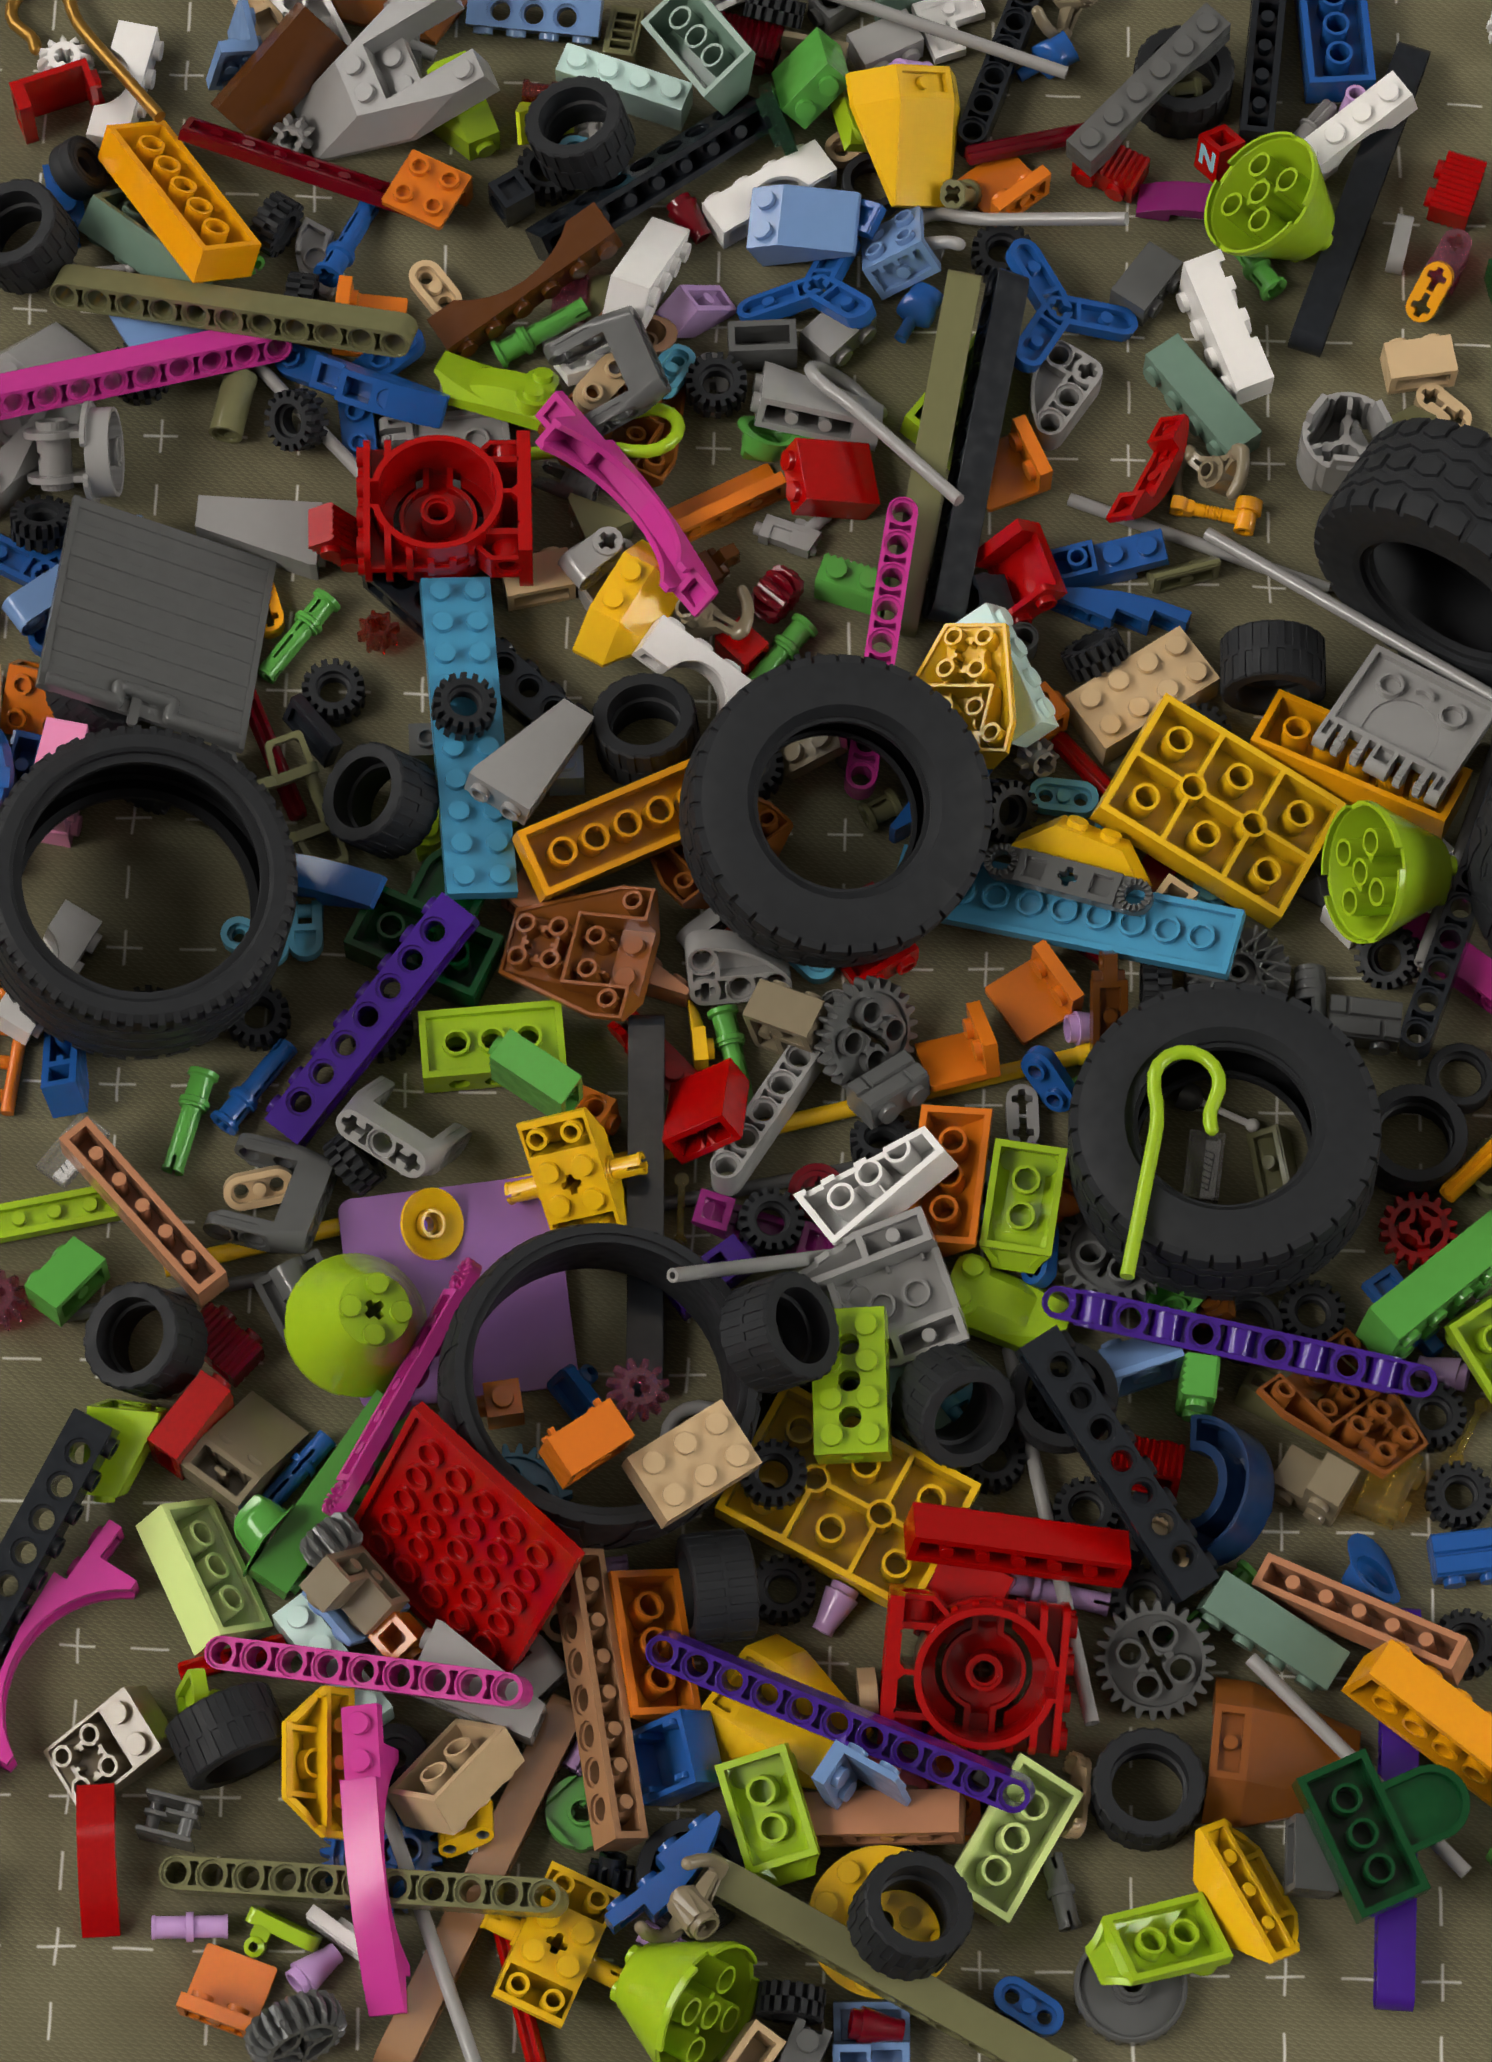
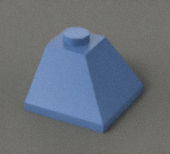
M1120 1338L1112 1339L1102 1344L1101 1349L1097 1351L1110 1365L1115 1375L1119 1397L1179 1378L1185 1356L1181 1348L1133 1338L1123 1342Z

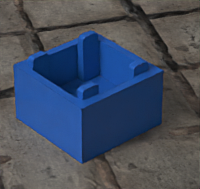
M679 1709L632 1731L644 1806L673 1807L720 1786L714 1765L721 1764L722 1761L710 1711Z

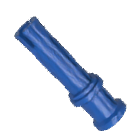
M359 201L339 238L327 246L325 258L314 268L313 273L318 274L320 283L328 287H337L339 275H343L345 269L354 263L355 249L379 213V208Z
M279 1038L241 1086L232 1088L229 1091L230 1097L223 1106L210 1114L212 1121L227 1134L236 1135L239 1131V1124L249 1113L256 1111L258 1099L277 1078L288 1062L298 1053L296 1047L288 1040Z

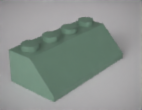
M663 0L640 22L699 93L723 116L748 94L756 53L710 0Z
M121 188L93 194L77 228L87 235V239L92 244L104 247L114 254L113 257L116 261L124 265L128 264L138 271L139 274L191 281ZM208 281L204 283L212 284L214 281Z

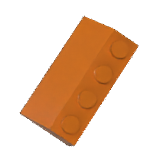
M921 1104L918 1129L925 1126L959 1167L907 1210L922 1206L943 1257L975 1248L977 1245L994 1112L991 1108Z
M679 1568L609 1571V1586L630 1717L648 1724L679 1709L702 1710L698 1685L655 1668L648 1662L645 1655L646 1645L649 1640L662 1631H676L690 1637ZM659 1641L657 1646L659 1654L664 1658H672L674 1651L671 1644L667 1641ZM692 1658V1664H693V1667L695 1668L694 1659Z

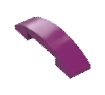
M1187 181L1141 184L1135 217L1168 222L1170 215L1204 219L1206 200L1212 184Z
M701 1188L691 1223L722 1239H726L734 1233L740 1241L738 1237L740 1230H736V1223L742 1205L735 1204V1198ZM764 1212L759 1213L757 1216L758 1227L766 1234L775 1235L784 1228L783 1218ZM805 1220L802 1234L791 1250L788 1249L785 1254L831 1249L834 1246L815 1223Z

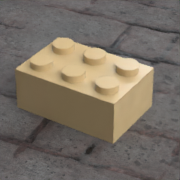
M720 1399L628 1456L621 1467L661 1529L755 1472L762 1464V1461L723 1400Z
M456 1718L389 1787L387 1797L405 1827L454 1836L466 1827L469 1819L490 1801L491 1796L502 1784L513 1777L514 1772L525 1760L506 1726Z

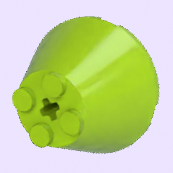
M1287 131L1262 135L1244 145L1227 161L1231 166L1225 172L1220 182L1216 179L1214 180L1206 200L1204 223L1208 237L1223 252L1234 256L1290 260L1296 263L1311 257L1319 250H1326L1333 241L1331 233L1335 223L1333 207L1315 151L1303 138Z
M1357 800L1352 805H1345L1333 818L1327 831L1322 851L1321 875H1327L1329 896H1324L1329 916L1337 930L1347 940L1357 944L1375 943L1432 908L1445 904L1452 876L1457 873V859L1454 855L1449 854L1447 846L1438 836L1373 801Z
M340 1254L317 1263L297 1281L285 1306L284 1337L294 1363L313 1384L334 1395L369 1398L377 1390L385 1393L424 1325L427 1313L417 1288L399 1268L386 1260L368 1254Z
M736 1941L649 1942L643 1946L635 1944L626 1953L625 1966L618 1981L611 1988L610 1999L616 2002L617 2007L653 2062L720 2061L743 2026L751 2019L760 1979L754 1977L753 1964L756 1965L758 1961L750 1948Z

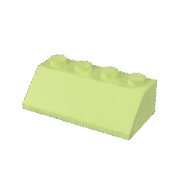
M204 1498L161 1504L135 1526L194 1656L204 1655L206 1644L216 1636L251 1639L274 1627L251 1577L248 1574L243 1577L246 1566L215 1499ZM230 1645L225 1646L222 1650L230 1648Z
M1022 1753L1018 1754L1011 1769L1027 1775L1033 1781L1035 1795L1032 1801L1024 1810L1018 1813H1009L989 1805L953 1866L968 1884L967 1887L969 1892L972 1893L974 1900L972 1903L975 1912L997 1926L1009 1924L1084 1795L1083 1792ZM1015 1784L1007 1786V1795L1010 1799L1017 1802L1025 1799L1022 1787Z

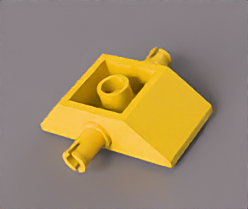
M586 1107L516 1124L533 1177L513 1182L509 1181L504 1184L505 1196L511 1194V1197L506 1199L510 1205L539 1198L550 1230L588 1223L627 1225V1199L621 1179L646 1175L648 1173L647 1161L641 1162L642 1159L646 1158L642 1151L614 1158L605 1128Z
M552 1860L544 1878L553 1880L568 1893L569 1905L563 1915L557 1918L522 1917L519 1920L513 1916L485 1914L480 1928H484L509 1940V1945H511L491 1997L561 2029L583 1980H586L588 1977L612 1988L620 1977L623 1968L598 1957L596 1949L607 1926L604 1915L609 1911L606 1907L615 1898L620 1896L621 1893ZM554 1889L545 1891L541 1896V1906L543 1908L549 1907L554 1903L556 1899ZM551 1945L557 1948L558 1952L556 1954L550 1952Z

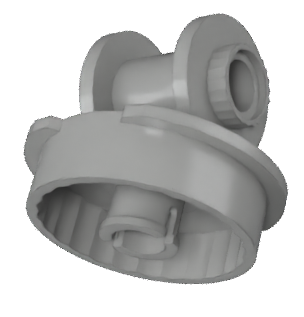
M84 401L79 424L68 423V418L51 417L38 419L35 421L36 426L23 430L24 439L36 441L37 453H40V458H38L39 470L27 475L29 484L41 485V490L53 492L74 488V483H83L86 498L98 503L102 497H119L121 495L124 484L125 456L122 426L116 407H96L93 401ZM70 438H79L80 447H84L85 468H73Z

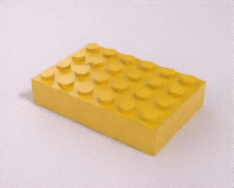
M1165 693L1155 705L1089 819L1104 828L1118 831L1123 838L1130 840L1136 848L1234 908L1245 910L1247 916L1271 929L1284 915L1322 848L1333 818L1347 803L1173 696Z
M796 1386L778 1392L754 1435L751 1445L754 1448L762 1440L766 1443L770 1442V1439H777L776 1442L782 1443L785 1440L789 1442V1446L792 1448L794 1446L797 1447L801 1457L804 1456L807 1468V1481L800 1498L797 1497L795 1503L791 1506L787 1504L781 1510H777V1507H771L770 1510H766L760 1504L758 1506L754 1505L752 1499L745 1496L744 1489L741 1487L740 1481L724 1490L715 1506L714 1516L735 1528H742L750 1536L784 1554L790 1555L793 1559L798 1557L804 1565L807 1564L810 1568L832 1580L835 1579L858 1591L860 1595L887 1608L889 1583L904 1584L906 1588L926 1589L937 1566L934 1563L905 1559L903 1524L913 1501L971 1509L982 1484L954 1469L947 1468L944 1465L940 1466L921 1451L892 1437V1461L818 1465L814 1456L812 1393ZM850 1416L845 1420L843 1426L852 1428L857 1426L861 1420L855 1416ZM770 1461L760 1468L759 1478L765 1486L778 1488L787 1481L788 1471L782 1463Z

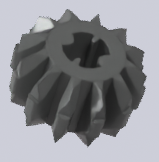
M335 1512L330 1517H325L323 1521L307 1532L306 1536L301 1539L299 1550L304 1555L303 1558L308 1565L315 1568L328 1554L360 1546L364 1534L353 1517L351 1518L346 1512Z

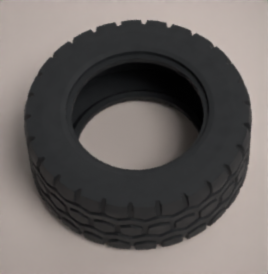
M1419 417L1411 418L1408 421L1406 419L1398 421L1373 437L1366 450L1361 454L1354 467L1349 471L1319 515L1314 533V550L1316 557L1319 559V566L1326 580L1331 582V588L1342 603L1349 605L1354 610L1492 688V437H1490L1488 432L1466 424L1461 427L1457 422L1435 418L1431 420L1430 418ZM1398 651V654L1400 656L1418 665H1422L1419 662L1413 660L1412 658Z

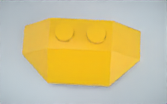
M641 539L623 552L589 606L573 646V653L602 668L612 665V662L633 657L632 653L652 624L662 615L668 618L675 612L678 598L673 592L665 593L659 586V564L648 542Z
M1062 815L1022 832L1012 843V846L1021 849L1026 848L1115 871L1125 876L1141 878L1152 886L1130 840L1123 838L1116 830L1110 828L1100 829L1092 826L1088 820L1077 815Z
M320 1686L282 1722V1799L320 1838L344 1840L339 1781L344 1780L341 1707L355 1706V1689Z
M1226 1818L1195 1830L1193 1882L1198 1891L1203 1892L1229 1946L1268 1964H1273L1297 1954L1300 1951V1943L1298 1942V1913L1289 1897L1284 1896V1889L1261 1848L1245 1834L1232 1828V1824Z

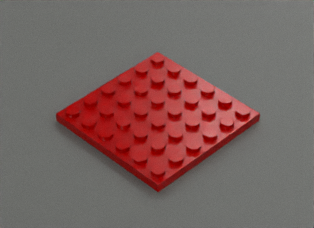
M423 1401L411 1410L354 1516V1520L358 1523L359 1529L364 1534L360 1546L363 1545L409 1598L408 1604L411 1606L409 1609L429 1628H433L436 1619L443 1621L501 1669L510 1673L521 1664L586 1554Z

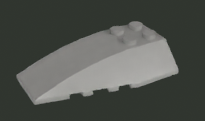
M921 1205L853 1231L844 1237L840 1244L829 1251L825 1250L814 1258L815 1261L798 1272L799 1274L807 1275L821 1287L823 1293L829 1298L832 1308L885 1307L888 1315L890 1368L902 1367L916 1359V1356L928 1351L931 1347L952 1343L959 1345L970 1340L964 1313L941 1250ZM777 1325L778 1332H779L780 1338H781V1340H782L781 1332H780L779 1327H778V1325ZM854 1343L848 1344L842 1349L841 1353L851 1355L857 1351L859 1345Z

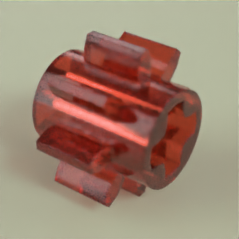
M373 609L367 619H359V626L362 630L357 632L358 642L366 641L367 653L374 650L381 651L385 655L386 649L390 645H398V639L395 634L400 632L399 622L390 623L391 616L389 611L382 614L376 613Z

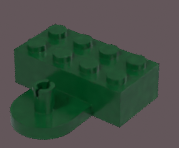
M442 848L434 851L425 859L407 895L384 886L373 910H359L343 941L346 958L378 971L377 967L384 956L389 952L394 954L401 945L399 939L405 929L411 924L415 926L423 917L421 911L427 901L433 896L438 897L441 892L445 893ZM486 899L454 901L477 918ZM441 925L432 927L428 933L429 941L437 942L441 940L445 935V927ZM478 926L427 992L461 1007L478 1006L504 954L503 935ZM417 953L410 955L406 961V968L408 970L418 969L423 962L422 955Z
M1365 1748L1296 1778L1291 1785L1356 1925L1422 1896L1429 1891L1431 1886L1415 1854L1454 1836L1463 1827L1470 1812L1468 1789L1463 1780L1452 1770L1440 1765H1422L1381 1783Z

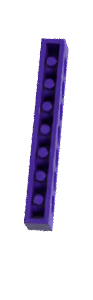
M441 892L438 897L433 896L427 901L421 911L423 917L415 926L411 924L405 929L399 939L401 945L394 954L389 952L380 961L377 967L379 973L371 983L366 981L355 994L357 1001L349 1011L344 1009L336 1017L332 1025L335 1029L327 1039L323 1037L315 1044L310 1052V1055L313 1057L305 1067L299 1066L288 1080L290 1086L282 1096L280 1094L276 1095L266 1108L268 1114L264 1119L295 1144L307 1146L480 925L475 916L445 893ZM437 925L444 926V937L437 942L429 941L428 933L430 929ZM416 953L421 954L423 957L422 965L416 970H408L406 968L408 957ZM391 982H399L401 986L400 993L395 998H385L384 989L386 985ZM369 1010H376L378 1012L377 1022L371 1027H364L362 1025L364 1013ZM345 1039H355L356 1048L354 1052L346 1056L341 1055L339 1051L340 1044ZM324 1067H332L334 1071L332 1080L326 1084L318 1083V1072ZM302 1095H309L311 1097L310 1108L305 1112H297L295 1109L296 1100Z

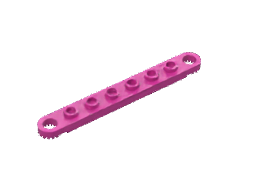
M468 1257L461 1261V1265L457 1266L459 1271L455 1270L453 1273L456 1275H452L450 1278L449 1288H444L411 1349L405 1356L336 1478L338 1483L334 1485V1488L330 1489L332 1494L328 1493L326 1495L329 1498H325L323 1501L325 1503L322 1504V1512L326 1515L331 1516L335 1512H346L361 1485H365L371 1479L375 1471L373 1464L380 1452L383 1453L391 1444L393 1428L397 1421H401L409 1412L412 1402L409 1400L416 1388L419 1389L426 1382L430 1373L428 1367L434 1356L440 1355L445 1334L449 1329L454 1312L459 1307L463 1297L480 1277L482 1265Z

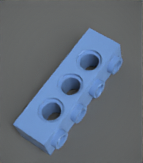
M468 0L465 24L468 27H473V33L493 35V30L506 31L507 37L526 38V33L539 34V40L559 42V36L572 37V43L592 45V40H600L604 0ZM500 3H505L510 7V15L503 21L495 20L493 17V9ZM531 7H540L543 10V18L537 24H530L526 21V13ZM565 10H572L576 13V22L571 27H562L559 24V16Z

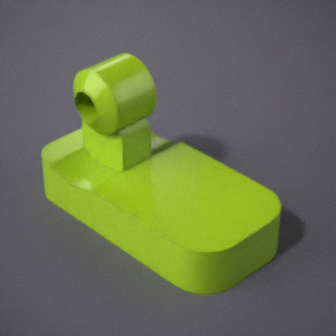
M204 1668L188 1669L175 1692L178 1714L197 1701L220 1691V1689H211L209 1691Z
M259 1905L251 1906L245 1918V1921L254 1924L250 1932L251 1937L244 1942L243 1946L244 1952L249 1957L262 1956L266 1952L267 1942H269L272 1934L309 1952L317 1951L323 1938L321 1935ZM253 1943L257 1944V1950H254Z

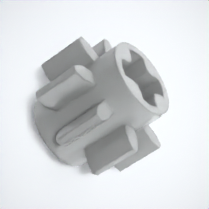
M289 113L283 118V123L277 122L273 127V130L279 134L272 143L303 154L304 148L310 149L314 144V141L308 138V136L315 128L308 126L304 121V115L299 119H293Z
M1043 738L1027 748L1018 746L1017 758L1013 760V763L1021 768L1019 773L1029 780L1032 777L1038 779L1047 777L1055 772L1056 760L1060 758V755L1052 750L1054 744Z

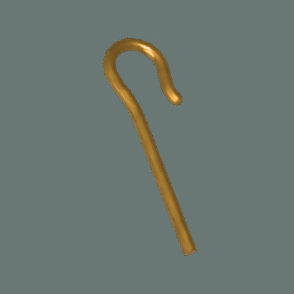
M8 0L5 5V19L10 29L28 43L31 54L39 55L40 48H42L39 36L23 23L18 16V8L23 0ZM62 0L66 14L79 36L155 122L158 123L164 120L166 113L84 21L77 1Z

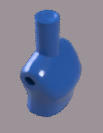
M1063 30L1054 37L1043 40L1031 48L1032 55L1065 66H1070L1080 61L1075 48ZM1022 66L1015 72L1020 81L1023 82L1040 71ZM1041 72L1047 79H1052L1055 77Z
M922 281L912 285L909 292L901 299L896 308V313L903 319V322L894 338L900 343H906L915 327L930 328L935 319L936 312L942 303L943 294L935 287Z

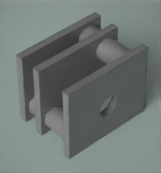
M147 1788L146 1795L151 1804L150 1808L145 1807L144 1809L145 1816L147 1817L145 1825L136 1824L135 1826L139 1839L194 1853L195 1847L190 1836L192 1829H201L198 1815L203 1817L205 1815L202 1801ZM160 1820L179 1825L177 1834L159 1830Z

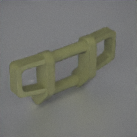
M296 730L266 742L265 753L271 776L256 781L259 785L263 783L269 792L305 779L321 822L298 831L290 832L289 839H292L293 845H297L303 855L311 856L304 842L331 832L329 827L326 826L324 812H322L324 790L318 777L320 769L317 762H313L303 733L300 730ZM293 740L297 741L306 764L278 774L272 752L273 748ZM335 837L341 856L331 861L345 864L349 861V852L345 843Z

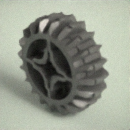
M311 1989L307 1993L299 1991L294 1996H286L284 2000L274 2002V2005L268 2009H262L261 2015L251 2020L252 2024L247 2026L245 2029L246 2034L243 2037L246 2043L245 2047L252 2062H310L317 2060V2057L323 2053H328L330 2047L337 2045L340 2042L339 2038H342L346 2033L345 2028L348 2025L345 2019L346 2015L339 2000H336L333 1993H328L327 1990H319L317 1992L316 1989Z

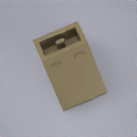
M251 1391L201 1437L180 1463L182 1473L186 1479L237 1516L238 1512L253 1495H261L292 1455L307 1439L310 1432L254 1391Z
M146 1685L122 1687L43 1751L75 1806L76 1785L115 1783L116 1794L154 1771L175 1755L165 1734L169 1722Z

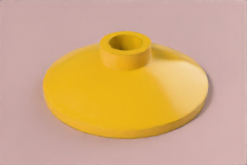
M430 1187L420 1189L408 1198L401 1212L400 1227L406 1245L415 1255L425 1260H440L451 1255L459 1246L464 1231V1220L460 1206L453 1196L442 1189ZM424 1220H426L428 1224L427 1230L424 1226Z

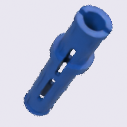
M319 1430L299 1454L295 1452L290 1458L292 1462L262 1496L282 1506L308 1476L313 1477L317 1472L315 1468L337 1446L336 1443L326 1433Z

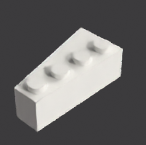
M652 217L611 274L602 315L632 306L646 329L673 277L676 278L681 262L686 263L692 248V244L687 242L690 229Z
M923 1126L883 1147V1152L869 1159L864 1157L854 1162V1167L837 1176L831 1174L820 1180V1185L808 1191L803 1189L793 1194V1196L835 1247L853 1231L905 1212L959 1167V1165L932 1133Z

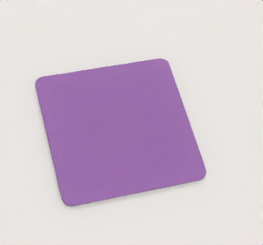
M533 1176L439 1187V1189L448 1192L457 1201L464 1220V1231L459 1246L451 1255L440 1260H425L415 1255L406 1245L401 1233L400 1218L402 1209L408 1198L418 1190L347 1199L338 1209L343 1254H368L386 1260L399 1268L412 1281L420 1293L425 1305L427 1318L444 1288H449L451 1276L456 1275L453 1272L455 1270L459 1271L457 1266L461 1265V1261L465 1260V1258L469 1257L482 1265L481 1276L493 1263L504 1254L510 1252L514 1247L534 1236L550 1231L539 1198L518 1202L514 1205H510L506 1200L508 1197H511V1194L505 1196L504 1184L506 1182H513ZM424 1220V1226L427 1230L428 1224L427 1221ZM565 1271L544 1276L519 1288L502 1301L484 1321L479 1329L473 1357L475 1398H477L476 1396L483 1395L482 1383L519 1378L521 1392L548 1389L547 1382L568 1364L575 1365L578 1370ZM440 1355L434 1356L428 1367L430 1373L422 1387L416 1388L409 1400L412 1402L411 1406H416L422 1401L426 1405L438 1403L437 1376ZM360 1397L362 1405L365 1407L372 1397Z

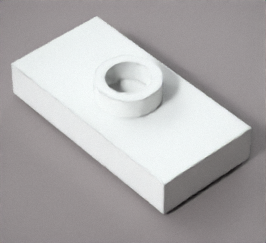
M313 1904L306 1913L308 1925L359 1962L353 1924L343 1917H340L337 1921Z

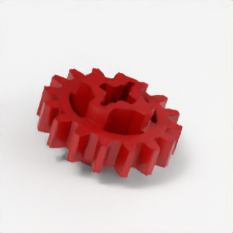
M1409 1192L1406 1202L1397 1196L1394 1200V1207L1386 1206L1383 1213L1386 1218H1381L1378 1225L1379 1228L1384 1230L1380 1232L1379 1242H1388L1384 1249L1385 1255L1394 1252L1396 1254L1394 1261L1396 1265L1402 1260L1408 1261V1270H1412L1415 1263H1420V1266L1423 1265L1458 1236L1452 1232L1457 1228V1221L1448 1220L1452 1209L1446 1208L1442 1210L1440 1208L1441 1198H1437L1433 1203L1428 1201L1429 1195L1427 1192H1424L1421 1199H1416L1415 1194ZM1406 1213V1221L1399 1222L1397 1226H1394L1396 1220ZM1414 1223H1415V1227L1418 1228V1231H1419V1232H1421V1233L1424 1232L1423 1237H1422V1240H1421V1235L1418 1234V1231H1417V1230H1412ZM1438 1237H1441V1241L1439 1242V1244L1434 1248L1430 1249V1241L1437 1240Z

